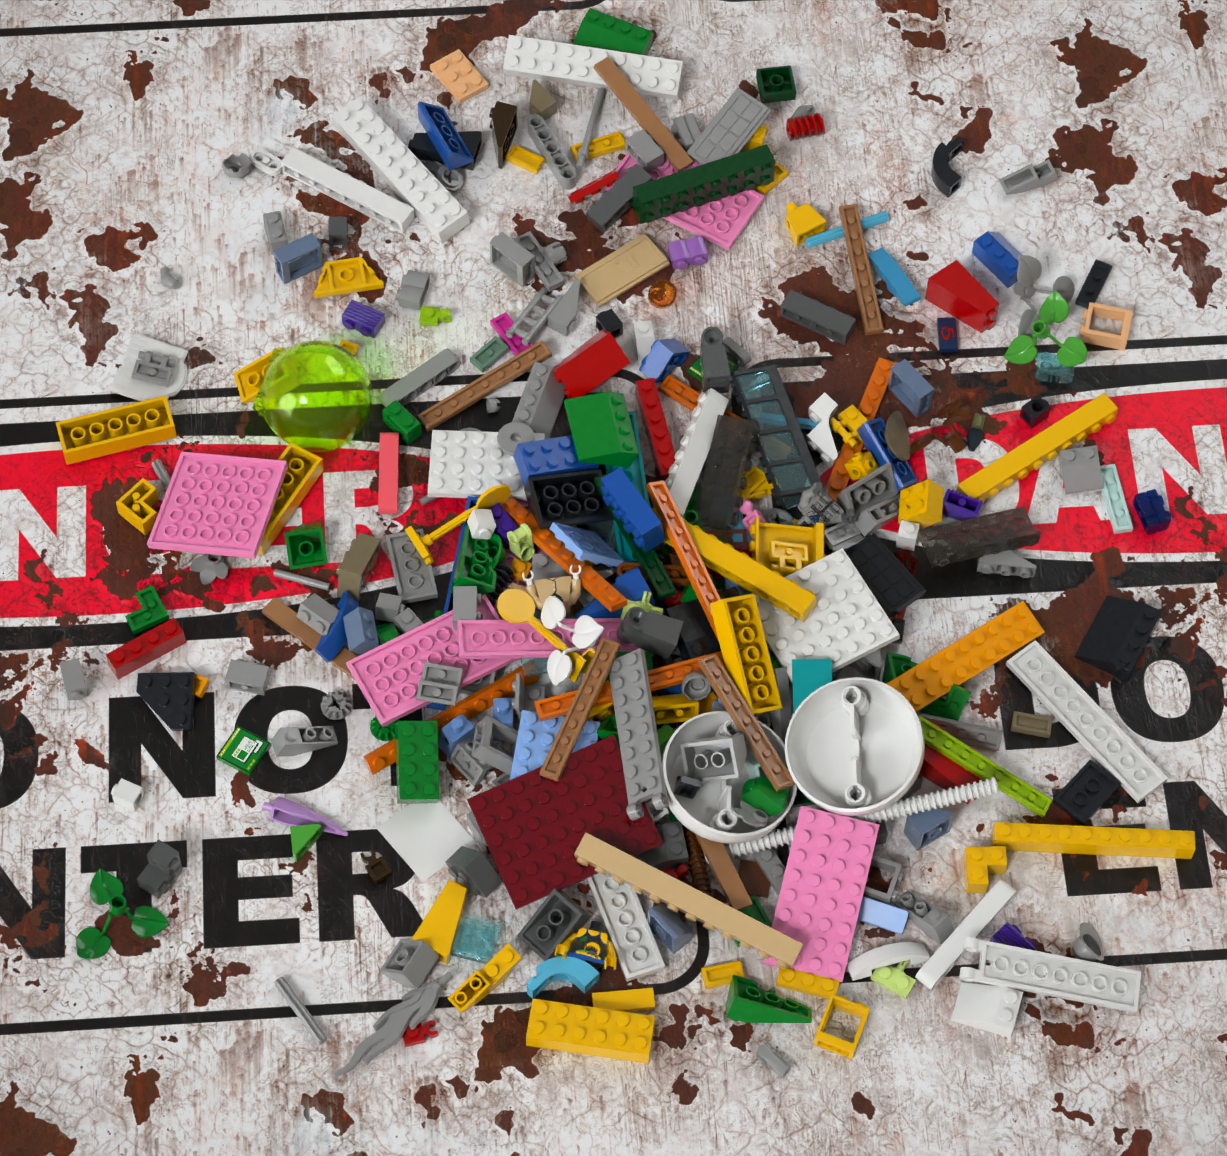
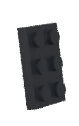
M1090 759L1053 798L1052 802L1084 826L1120 788L1121 783Z

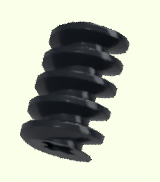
M500 562L493 569L497 574L495 590L485 594L492 606L495 605L494 600H498V594L504 592L502 588L506 589L508 587L506 582H512V578L509 575L514 574L508 566Z

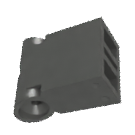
M711 326L706 328L701 335L700 366L703 392L712 388L718 393H729L730 370L723 334L720 329Z
M632 607L628 610L624 620L618 627L617 637L623 643H633L638 648L668 659L677 645L684 621L651 611L647 613L640 607Z

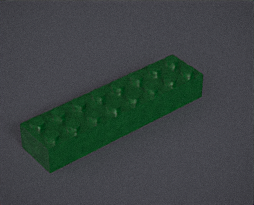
M766 144L634 186L632 208L640 224L650 223L655 219L668 217L677 212H684L696 206L700 207L705 203L718 201L727 196H734L737 193L749 191L761 185H768L774 181L775 159Z

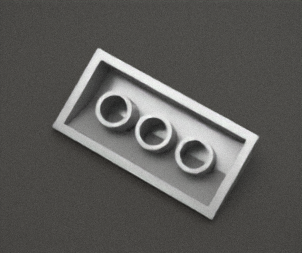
M534 362L512 422L525 423L531 427L534 433H545V439H549L565 398V393L563 392L565 387L562 383L558 384L554 379L553 374L555 372L552 370L553 366Z

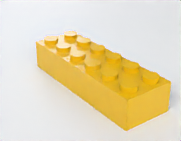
M166 395L55 422L66 465L177 438Z
M291 442L278 459L287 461L288 468L258 553L264 555L324 470L322 458Z
M755 594L725 598L711 603V612L725 669L753 715L782 709Z
M532 999L526 1034V1046L649 1064L655 1016Z

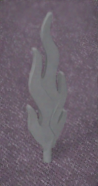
M447 972L437 982L432 981L402 996L403 1002L391 1007L381 1015L373 1025L374 1030L377 1032L363 1040L356 1048L349 1063L335 1072L334 1075L338 1077L350 1072L357 1066L365 1054L364 1063L368 1065L374 1057L393 1046L402 1037L408 1025L411 1030H414L421 1021L431 1014L443 991L442 987L453 978L452 974Z

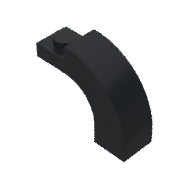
M960 136L955 140L949 141L947 146L941 142L933 155L931 167L932 180L938 190L948 198L961 186L962 177L952 170L949 162L963 150L964 139Z

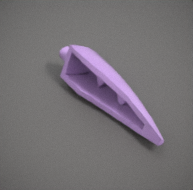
M278 796L273 804L267 802L263 804L262 809L271 812L270 820L287 826L319 823L324 832L348 836V832L334 822L296 802Z

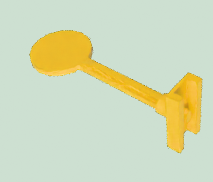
M506 484L493 486L478 498L474 507L461 513L429 535L426 534L420 537L412 526L406 528L405 531L427 565H430L434 560L427 547L468 520L473 508L488 509L496 503L502 505L509 498L511 489Z
M508 589L501 593L497 600V609L502 618L515 624L528 622L561 652L569 649L563 641L533 616L536 606L528 593L519 589ZM590 647L582 655L574 651L566 654L571 658L574 665L569 679L574 683L578 680L581 672L586 673L596 652L593 648Z

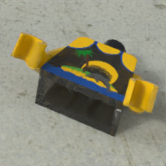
M591 921L589 929L580 928L578 933H573L562 944L556 946L554 955L562 954V959H566L567 955L589 963L597 971L605 972L608 966H612L616 970L617 955L613 943L608 940V934L601 932L603 924L598 921Z

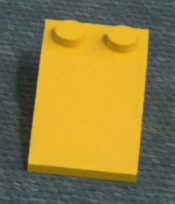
M280 347L233 373L243 404L285 394L300 385L291 356Z

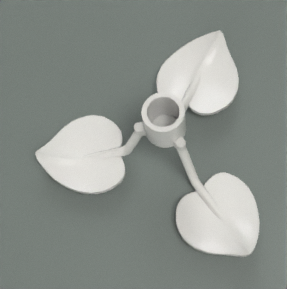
M548 596L541 612L543 625L548 629H554L558 624V626L574 633L572 642L575 647L566 649L563 652L554 650L548 658L547 671L549 678L555 686H559L560 683L568 678L572 670L571 658L566 654L575 650L580 651V649L592 648L605 628L588 615L579 617L574 629L562 624L561 621L566 616L565 606L557 597Z

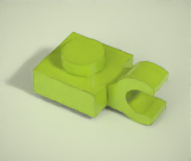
M421 306L420 326H438V322L450 323L452 321L451 309L440 311L439 307Z

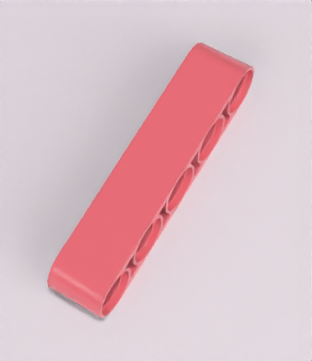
M380 432L378 513L398 514L399 432Z

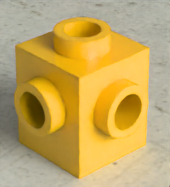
M870 451L865 453L857 452L844 464L852 480L862 479L878 468Z

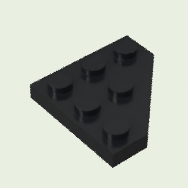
M138 673L136 692L172 731H192L196 673Z

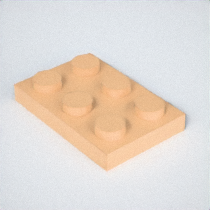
M460 49L430 64V70L459 104L489 88L487 81Z

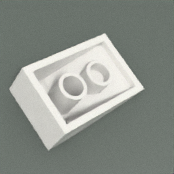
M961 982L951 1021L1011 1038L1023 992L1001 986Z

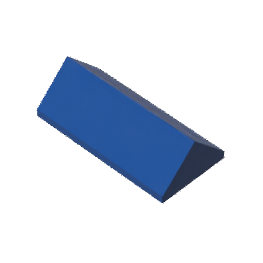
M419 101L417 104L418 119L447 169L451 171L473 162L474 158L445 109Z
M882 417L867 421L856 431L867 450L871 452L878 468L888 462L891 463L897 492L899 493L900 490L919 482L907 460L902 461L898 459L888 447L884 435L886 424Z

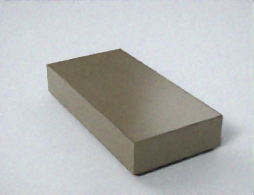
M1014 711L1010 731L1049 738L1053 718Z

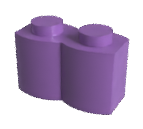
M703 236L668 243V254L673 269H685L690 265L700 266L708 262V251Z

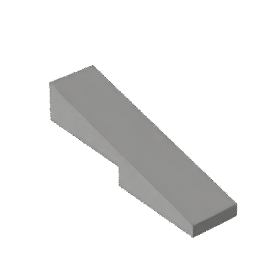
M787 667L773 669L782 709L769 713L773 730L784 744L787 728L792 718Z

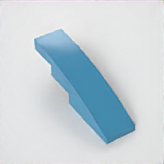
M883 247L868 253L869 262L877 269V275L886 282L887 289L905 307L921 300L920 295L909 278Z

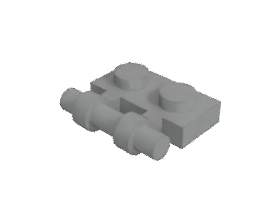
M139 351L138 358L144 359V361L136 360L132 379L168 388L173 368H169L167 365L175 367L176 360L166 355H155L150 351Z

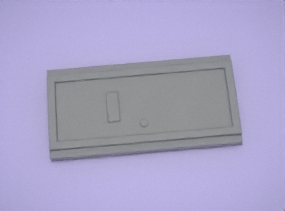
M737 88L686 153L700 165L740 153L771 114L772 110Z

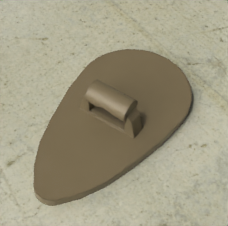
M895 411L887 420L884 433L885 440L892 453L898 459L906 461L911 456L908 430L901 412Z

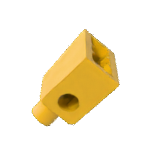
M795 202L787 204L786 210L788 212L785 217V225L796 246L805 242L807 237L825 232L827 221L809 204L805 203L799 207Z

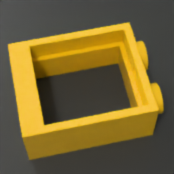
M831 995L813 1045L852 1059L869 1017L870 1008H867L865 1004L860 1002L848 1001L842 995ZM833 1008L861 1018L852 1043L824 1033Z

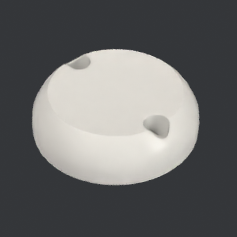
M853 677L839 679L812 692L796 709L790 720L785 737L786 763L800 791L819 807L846 816L872 814L897 802L914 784L924 759V734L920 719L914 708L893 687L869 678Z
M727 711L703 713L684 722L670 737L661 759L667 797L669 799L668 807L675 817L686 828L700 837L719 843L737 844L757 840L775 829L787 816L796 796L797 785L794 784L789 789L785 811L769 817L765 827H756L743 822L742 818L735 816L730 809L731 806L741 808L740 800H742L743 785L750 779L746 763H744L740 778L701 782L700 788L693 799L674 794L676 777L686 776L680 744L695 739L741 734ZM758 721L788 770L784 742L773 730ZM745 741L747 757L753 753Z

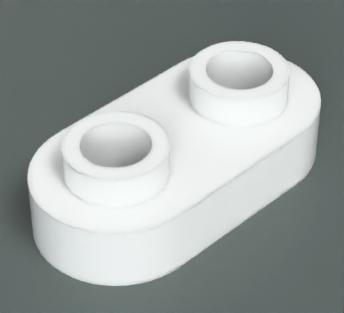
M256 149L251 152L250 161L254 167L272 176L279 175L282 172L281 159L263 149Z

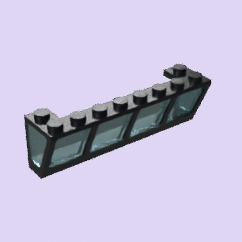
M776 365L731 372L730 374L733 379L730 380L731 387L736 395L739 407L743 405L744 410L741 413L744 421H749L750 426L747 429L750 436L755 437L756 441L753 442L755 450L762 455L759 461L762 468L766 467L768 471L765 473L768 484H773L774 488L771 489L774 500L778 508L782 507L787 512L798 508L802 492L811 488L815 482H821L778 369Z

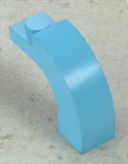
M563 956L554 957L536 967V976L532 977L527 983V994L534 999L546 986L558 980H565L575 984L585 994L599 981V972L581 959L566 956V959H562Z

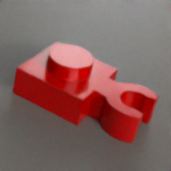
M431 1020L424 1026L420 1022L414 1030H411L408 1025L402 1035L405 1047L425 1043L426 1036L430 1038L439 1036L438 1030L433 1032L429 1030L431 1027L436 1026V1022Z

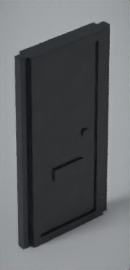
M875 533L868 535L846 551V554L888 618L897 615L926 592L925 588Z

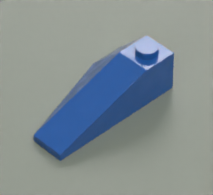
M637 567L615 579L616 582L612 585L626 599L632 601H642L644 591H647V596L648 592H651ZM651 595L649 603L656 607L653 595ZM596 599L580 610L574 616V619H578L583 615H588L592 618H621L623 608L610 612Z

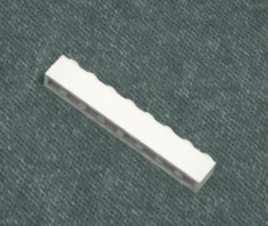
M292 147L281 161L282 173L402 234L415 219L414 208L411 205L398 201L394 196H389L378 188H373L364 181L357 180L351 177L350 174L343 173L334 166L321 162L316 157L313 158L303 150Z
M712 388L699 395L697 399L698 405L691 414L693 416L692 420L686 426V435L680 441L681 447L674 456L676 460L668 471L669 477L665 480L681 517L685 513L729 399Z

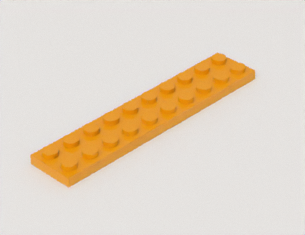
M1021 601L888 682L887 685L900 692L914 710L918 712L949 693L954 683L960 686L1044 634L1045 631L1025 602Z

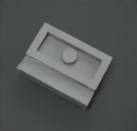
M842 522L824 530V542L834 552L842 548L846 552L864 539L855 524Z

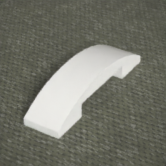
M893 943L861 954L850 961L846 968L852 980L855 981L872 976L873 969L906 960L913 965L928 961L930 956L921 943Z

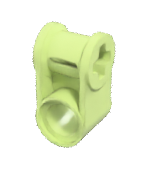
M522 523L518 529L513 532H507L511 552L522 561H529L532 558V554L535 553L533 536L528 525Z

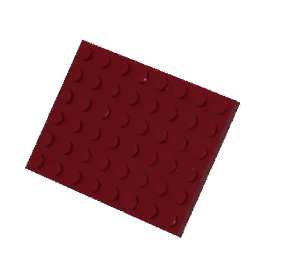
M614 735L573 752L559 782L541 776L539 773L542 768L541 766L467 799L516 910L547 897L553 889L563 890L599 874L592 865L584 866L576 861L578 858L575 857L574 853L585 833L633 857L663 845L644 801L641 802L644 811L642 818L632 821L627 814L626 808L629 804L620 747Z

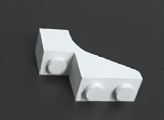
M824 392L809 407L810 419L814 423L818 422L819 424L807 435L806 444L812 451L816 450L826 464L830 463L833 466L837 461L838 453L829 427V420L837 411L838 404Z

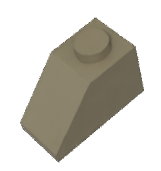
M535 79L532 81L529 112L531 115H540L545 121L557 113V101Z

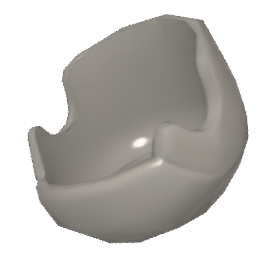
M241 153L238 157L231 154L222 162V168L227 176L242 178L248 173L251 161L244 153Z
M694 671L683 678L681 689L683 695L689 700H701L706 698L711 692V684L704 673Z

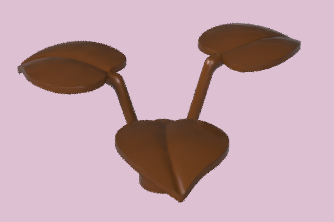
M962 398L949 403L937 414L939 419L946 416L947 419L942 425L944 427L950 425L952 429L946 435L947 440H943L936 434H924L910 445V455L926 447L933 439L939 440L945 447L950 446L954 453L962 451L967 446L953 424L971 419L970 407L968 405L961 407L963 403Z

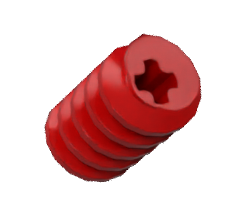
M815 113L814 117L812 114H808L807 118L802 115L800 119L794 117L793 120L788 118L786 121V132L790 141L792 135L797 140L798 134L801 135L802 139L805 137V133L811 137L812 131H814L816 136H818L819 130H821L823 135L825 134L824 121L819 113Z

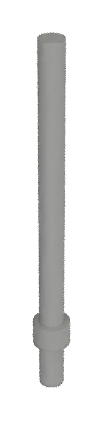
M599 88L597 91L583 144L578 151V161L576 164L578 170L583 169L585 160L588 159L589 145L605 92L603 88Z

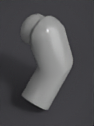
M813 105L799 106L790 118L793 120L794 117L800 119L802 115L805 117L808 114L813 115L815 107Z
M161 268V284L169 289H178L180 286L179 280L170 276L169 268Z

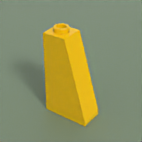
M450 879L412 937V940L425 941L439 955L438 960L447 965L450 962L467 900V888L465 885Z

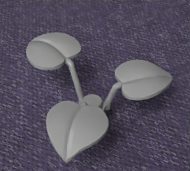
M1019 255L1018 281L1014 285V293L1021 296L1020 299L1024 300L1031 309H1026L1021 316L1018 336L1027 335L1032 338V334H1034L1032 325L1035 321L1040 320V314H1036L1037 309L1027 298L1032 297L1035 292L1051 294L1056 290L1068 304L1073 298L1075 286L1069 277L1060 276L1053 284V291L1034 288L1032 285L1035 283L1034 280L1041 276V263L1032 256Z

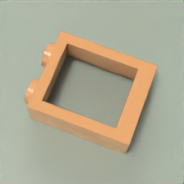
M1089 302L1088 309L1084 308L1082 316L1085 324L1081 323L1080 327L1081 341L1125 351L1133 311ZM1091 316L1122 321L1120 335L1089 329Z

